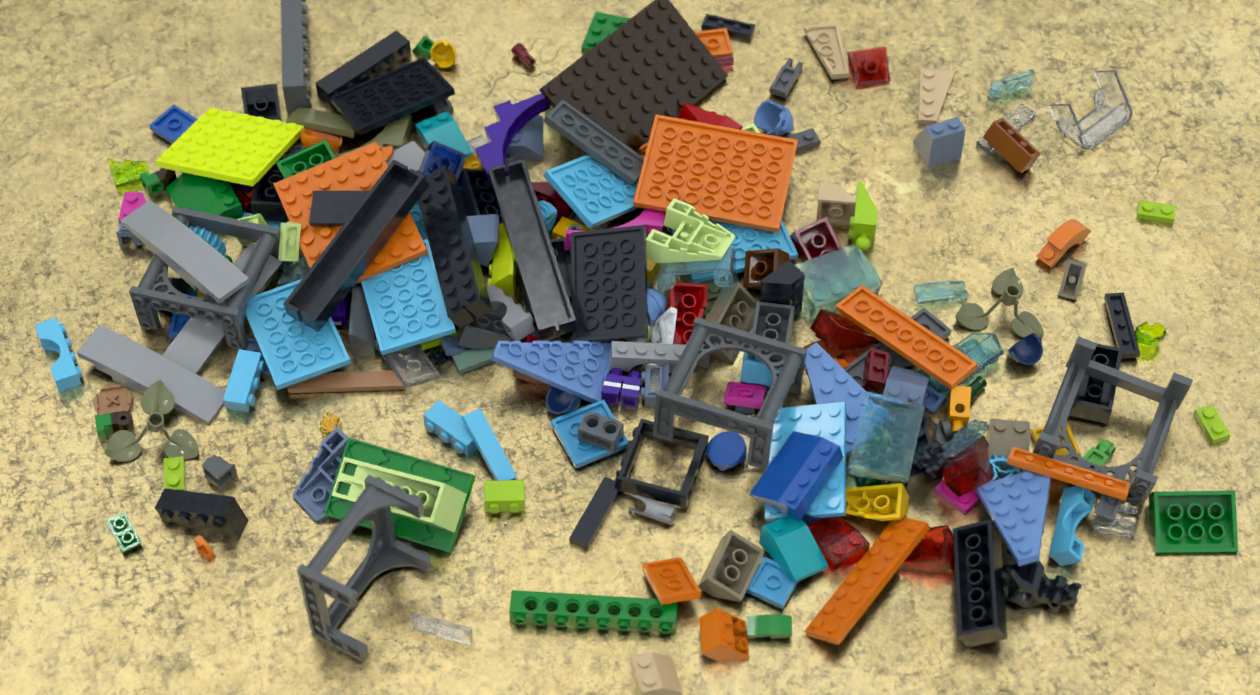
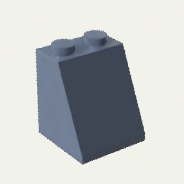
M958 117L925 126L913 140V143L927 167L930 168L961 158L966 129Z
M499 215L467 216L480 265L488 266L498 242Z
M892 366L883 393L884 404L909 410L905 403L911 400L922 411L931 376L926 373Z

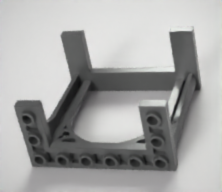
M174 206L172 210L173 217L188 228L190 226L195 228L199 226L201 229L205 228L211 232L257 241L242 270L249 278V283L232 294L230 300L228 298L225 299L224 306L214 304L216 300L211 296H190L175 289L168 279L169 266L155 254L138 287L132 286L129 291L140 327L158 331L161 324L156 310H165L174 314H183L192 318L222 323L228 346L233 349L243 347V350H246L249 345L244 329L247 305L270 254L278 259L280 230L271 226ZM282 261L280 269L285 270L287 261ZM162 287L168 288V290L164 293L157 291L159 288Z
M696 317L693 322L692 335L664 390L659 389L656 394L653 436L672 441L675 432L676 415L750 437L747 465L766 470L769 462L775 420L787 394L799 395L801 392L807 349ZM712 342L718 343L720 345H713ZM723 350L746 352L764 362L771 372L772 385L757 418L681 396L696 365L708 368L711 353ZM773 359L779 362H771L769 360Z
M1078 336L1066 364V373L1033 453L1103 475H1107L1110 472L1117 476L1121 466L1129 469L1127 474L1130 477L1129 483L1131 485L1126 499L1133 504L1144 505L1157 482L1158 477L1153 475L1176 409L1178 410L1189 391L1193 379L1173 373L1166 388L1090 360L1097 343ZM1084 374L1159 402L1141 452L1124 465L1115 467L1095 465L1082 458L1070 444L1066 424ZM1059 437L1064 440V443H1059L1061 440ZM1060 448H1066L1069 454L1061 457L1056 455L1055 452ZM1074 458L1077 460V463L1069 459ZM1131 466L1137 467L1134 472L1130 469Z
M368 475L364 480V491L307 566L301 564L297 569L312 635L362 661H365L369 656L367 645L336 628L350 608L354 609L357 605L358 598L367 585L376 576L392 568L410 566L426 573L432 568L431 557L428 553L413 548L407 542L396 540L391 507H397L420 518L424 513L422 500L416 495L404 492L398 486L393 487L383 479L375 478L371 475ZM370 520L372 523V537L365 559L348 582L343 585L322 574V571L354 528L361 522ZM325 594L334 599L328 608Z

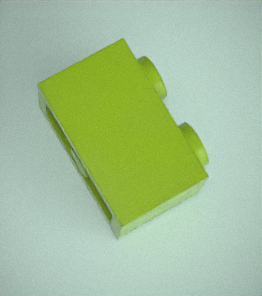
M524 480L484 481L485 512L517 513L525 511Z

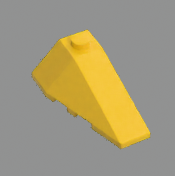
M903 483L846 488V514L879 521L900 520L908 514L909 495Z

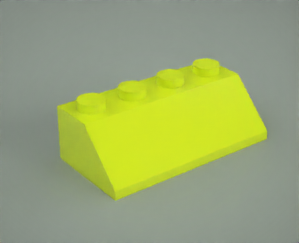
M502 223L498 228V242L491 257L493 264H489V275H492V278H488V286L493 284L496 288H501L507 297L514 298L516 263Z

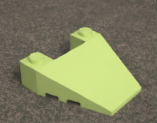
M674 198L667 207L663 225L676 231L673 236H669L652 229L646 238L647 259L657 263L722 260L736 236L718 223L715 225L708 220L709 217L705 214L701 216L692 205Z

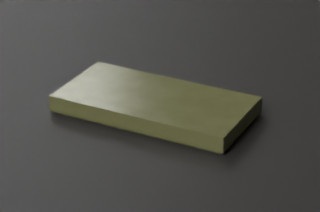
M299 106L286 118V123L302 125L306 129L354 138L358 134L341 114Z

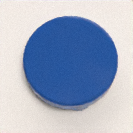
M722 432L714 436L708 443V458L721 471L734 467L740 462H744L747 458L745 441L738 433Z

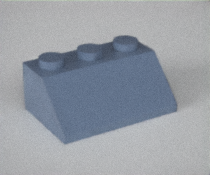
M538 114L517 132L510 143L507 155L509 153H512L513 156L517 154V160H543L542 116Z

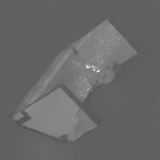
M1116 70L1094 72L1100 89L1093 96L1096 108L1079 121L1071 104H1051L1049 106L1059 131L1083 149L1095 148L1132 118V108Z

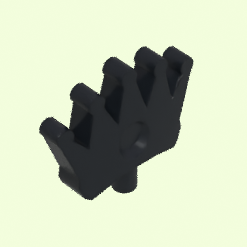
M432 347L427 355V360L432 361L430 363L431 366H434L436 363L440 368H443L452 362V358L444 355L446 354L444 350L440 352V348L434 351V347Z

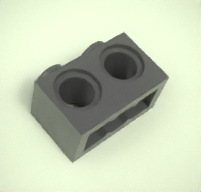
M589 411L586 412L578 427L579 441L614 453L624 435V423Z

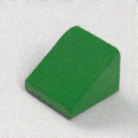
M424 35L412 51L430 58V49L434 42Z

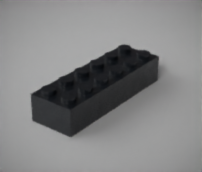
M991 519L953 528L958 636L967 647L1007 639L1004 582L999 578L1000 572H1003L1001 534Z

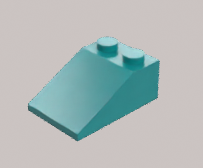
M448 111L415 124L419 142L439 167L451 165L473 155L460 128Z
M787 515L762 526L759 544L795 583L828 568V564L814 537L802 519L798 521Z

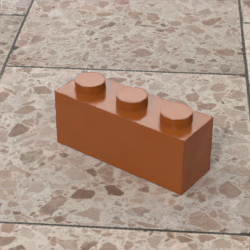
M1004 118L994 121L983 136L987 143L997 150L1001 157L1006 159L1020 173L1029 170L1041 154Z

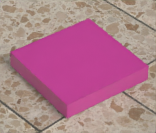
M729 381L723 404L761 409L767 386Z

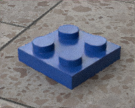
M173 105L149 125V128L173 144L198 119L178 106Z

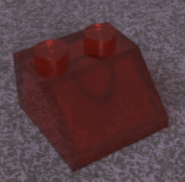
M886 46L847 52L849 69L856 87L890 81Z

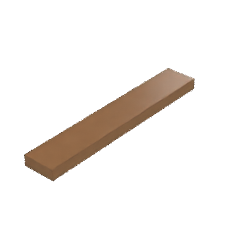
M405 370L327 372L288 386L289 393L405 390L406 373Z

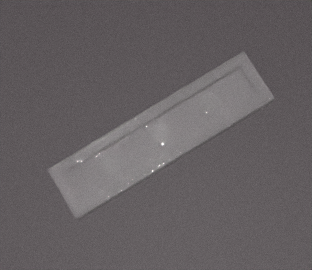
M1021 103L1004 119L1018 131L1035 117L1036 112ZM983 136L976 143V146L988 154H992L995 151Z

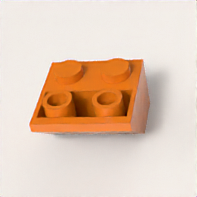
M719 608L699 617L702 655L716 661L744 660L749 658L745 620Z

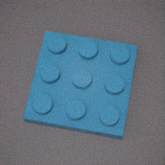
M604 399L551 420L552 428L576 469L614 454V452L578 440V427L587 411L599 413L609 419H615ZM625 434L615 453L627 448L629 441Z

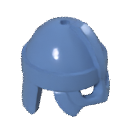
M766 100L756 110L754 124L757 128L767 131V135L782 136L792 132L795 128L790 110L783 105Z
M647 288L648 325L651 326L665 313L667 301L661 291Z

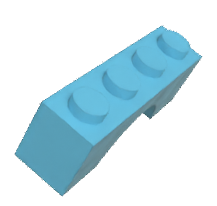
M57 317L35 324L43 350H53L60 354L59 359L50 366L58 391L62 392L82 385L79 378L83 376L79 365H74L77 362L74 351H69L72 348L69 337L64 338V335L67 334L64 324H59Z
M1074 486L1063 491L1049 556L1060 566L1081 562L1085 545L1075 536V530L1082 518L1092 512L1095 494L1089 489Z

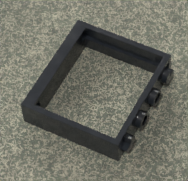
M640 419L638 427L633 429V440H629L627 444V455L622 457L620 465L622 468L616 472L614 481L617 482V490L686 508L707 453L709 436L675 427L674 437L672 441L653 436V421ZM644 437L695 449L680 491L628 478Z

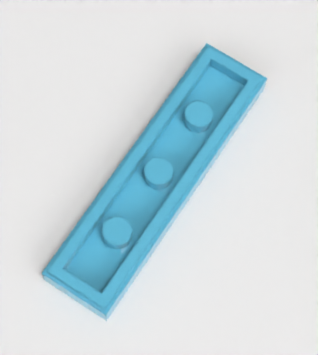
M481 409L464 415L462 420L495 481L515 480L517 475Z

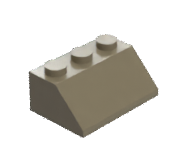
M730 530L721 538L698 587L715 598L742 601L765 551Z

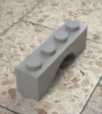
M493 284L487 287L492 306L491 312L505 315L501 321L508 336L514 341H520L535 331L533 326L534 319L529 312L525 313L523 308L519 304L516 305L510 296L507 297L501 288L498 289Z
M612 341L609 351V370L618 368L622 371H629L632 367L639 364L652 363L663 366L669 363V373H672L686 345Z

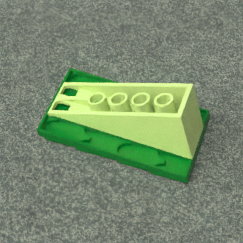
M349 437L324 515L342 520L364 491V480L368 475L375 478L379 477L393 487L398 486L404 492L418 496L423 502L424 513L420 518L397 507H391L395 537L452 553L476 476ZM365 520L359 524V526L372 529L370 520Z

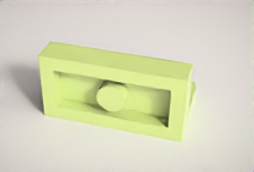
M295 222L281 223L279 261H299L301 224Z

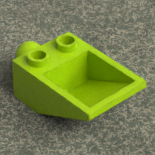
M858 181L855 212L854 216L850 218V227L853 228H849L848 239H852L851 247H857L859 250L865 251L868 248L873 249L878 211L862 181Z

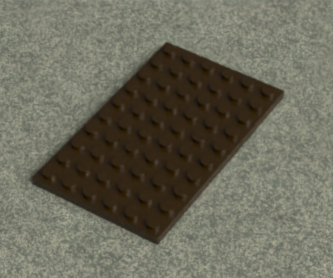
M654 0L540 88L539 91L553 109L563 99L636 152L649 141L655 115L678 118L685 103L694 105L726 79L728 75L671 1Z

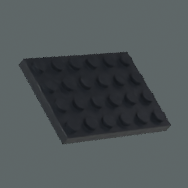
M422 57L330 96V100L360 136L378 127H383L394 120H399L408 114L415 113L422 108L431 106L436 102L445 100L455 95V91L427 59Z
M644 225L571 233V304L577 330L572 331V342H601L648 337L646 227Z

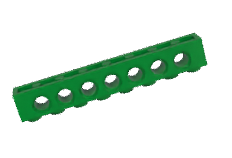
M512 590L509 617L510 622L516 624L532 623L539 626L548 624L559 627H596L603 630L612 628L621 631L639 630L641 632L660 631L661 633L676 632L678 602L661 605L658 599Z

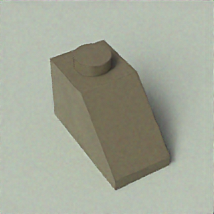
M1074 258L1068 259L1058 293L1059 296L1077 300L1088 262Z

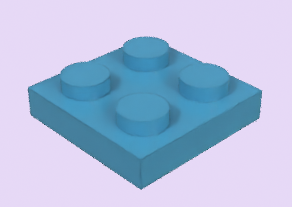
M764 557L746 593L783 609L798 582L795 583L777 562Z

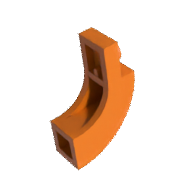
M1070 219L1060 225L1047 238L1048 242L1036 257L1050 268H1053L1074 244L1081 245L1091 230L1076 219Z

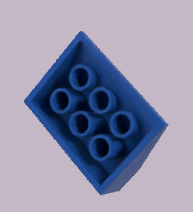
M793 431L749 495L800 521L844 458L840 446L823 437Z

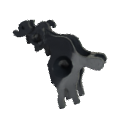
M908 400L905 404L910 411L902 419L893 423L887 416L883 419V423L893 442L905 452L913 454L911 460L919 469L924 467L927 473L934 479L937 477L935 472L943 466L948 469L950 465L942 456V453L945 452L942 445L938 441L933 440L937 432L935 422L911 400Z
M1007 548L1006 552L1015 560L1011 551ZM1015 560V565H1004L1003 572H1000L999 578L1008 588L1007 590L1004 589L1005 601L1016 603L1023 608L1048 604V610L1052 613H1057L1061 605H1065L1069 609L1074 608L1075 603L1078 602L1079 589L1082 587L1080 583L1067 584V578L1061 575L1055 576V579H1050L1046 576L1044 566L1040 560L1019 566Z

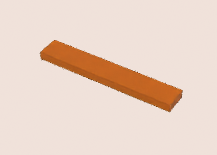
M1012 447L1007 461L1009 465L1126 501L1131 483L1016 447Z

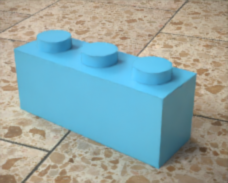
M238 350L223 397L226 409L249 413L250 407L255 402V391L260 386L261 372H264L266 366L261 353Z
M438 400L423 414L425 428L429 432L437 434L443 442L451 444L457 452L469 457L477 449V446L462 420L463 416Z

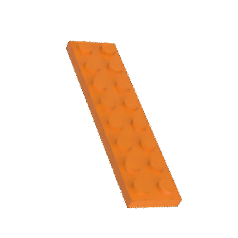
M863 285L859 286L836 305L838 313L950 390L954 389L978 368L977 362Z
M906 517L900 520H892L804 630L807 636L839 645L930 529L928 523Z

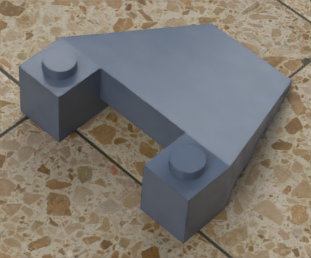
M338 427L322 441L320 451L316 457H313L310 469L307 474L304 473L292 495L317 522L330 518L324 515L349 438Z

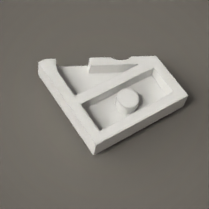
M670 307L650 326L652 343L673 344L677 317L676 308Z

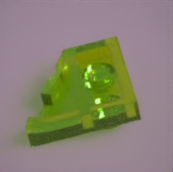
M113 158L107 159L116 188L141 182V173L147 172L148 175L150 174L146 161L124 159L123 162H115Z

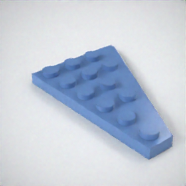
M498 341L491 360L574 396H578L588 402L595 403L601 400L604 381L607 373L609 374L610 371L609 351L611 343L595 341H573L572 343H561V341H532V343Z
M817 342L807 348L805 371L810 381V388L816 405L837 402L846 403L847 457L886 430L883 423L884 418L888 416L893 423L894 419Z
M1025 471L976 486L979 498L1019 566L1039 561L1046 507L1051 486V477L1031 471Z

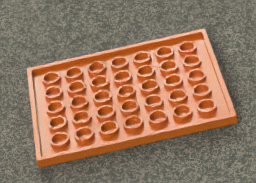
M655 115L633 206L666 212L667 207L675 198L692 205L701 216L703 214L708 216V220L779 233L798 140Z
M377 142L273 183L289 221L301 224L299 244L310 268L342 228V226H310L309 219L313 191H370L388 168ZM410 212L355 284L428 254Z

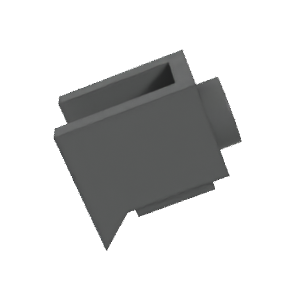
M213 455L202 464L205 477L220 489L237 476L235 464H229L220 456Z

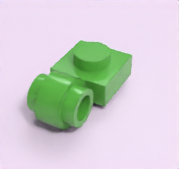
M1101 439L1096 448L1092 446L1083 458L1095 465L1105 466L1109 461V457L1115 452L1116 447L1109 440Z

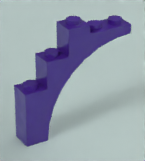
M542 93L513 105L508 100L493 106L498 122L484 127L489 143L475 148L477 159L489 183L488 168L504 164L506 170L507 150L517 132L535 116L551 109L549 102Z

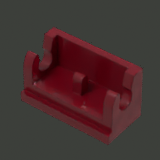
M870 349L865 359L862 388L866 392L870 390V387H876V393H879L883 386L886 385L889 352Z

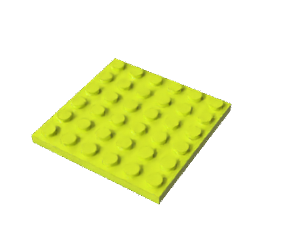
M209 108L155 160L156 167L254 186L300 138L301 129H304V126L235 113L233 111Z

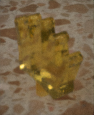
M327 412V417H322L323 422H320L322 436L329 435L336 427H342V423H338L340 420L338 415Z

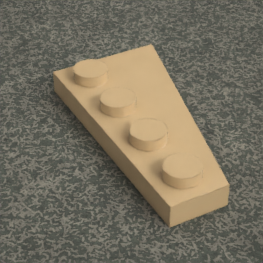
M838 23L804 26L806 36L831 79L849 78V69Z
M920 68L918 124L932 125L937 123L952 79L954 78L955 70Z

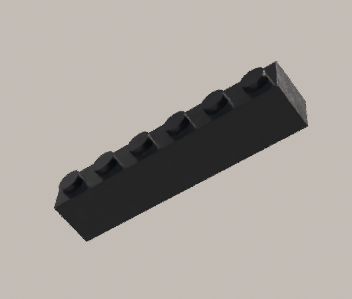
M396 30L315 83L317 95L330 106L333 105L330 96L373 79L411 54L410 41Z

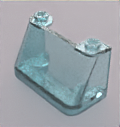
M732 245L729 247L722 260L659 263L657 291H668L674 288L676 276L713 273L714 282L719 287H734L738 280L734 247Z

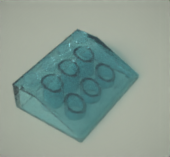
M856 244L795 265L805 274L803 302L811 317L836 308L840 301L861 285L877 294L883 284L875 267Z
M866 391L846 473L864 478L908 482L925 406Z

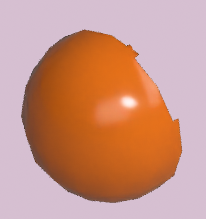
M301 129L300 138L305 149L326 140L334 155L339 153L343 140L342 136L339 137L311 129Z

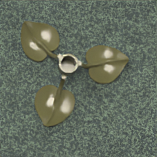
M1014 268L1003 271L993 280L992 289L995 294L1001 295V297L986 313H984L981 306L975 303H967L961 306L955 315L956 320L963 327L974 331L982 330L988 325L986 316L1002 302L1006 306L1014 305L1015 319L1011 322V328L1017 336L1024 338L1031 333H1035L1041 338L1044 335L1040 322L1033 314L1023 311L1018 315L1019 302L1017 299L1023 293V285L1017 277Z
M158 380L146 390L141 400L142 410L149 414L147 425L142 433L135 439L134 434L130 431H117L109 439L104 453L109 458L120 462L136 459L141 453V447L138 442H140L148 430L152 432L163 431L168 439L164 444V452L168 458L184 456L185 460L196 458L199 450L196 440L189 432L183 429H176L169 436L166 427L163 426V415L173 410L175 400L163 382Z

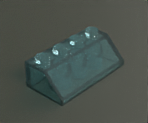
M972 333L953 346L978 363V368L960 384L970 381L973 375L983 372L985 370L984 367L997 362L999 357L1004 354L995 333ZM930 377L929 385L937 392L950 393L949 388L933 377Z

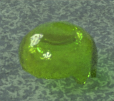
M1148 321L1138 325L1134 332L1138 343L1149 348L1159 346L1167 334L1166 329L1161 324L1156 323L1151 326L1148 324Z

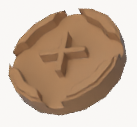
M109 385L103 387L98 395H95L93 405L98 415L121 411L130 412L133 407V398L131 392L123 386Z

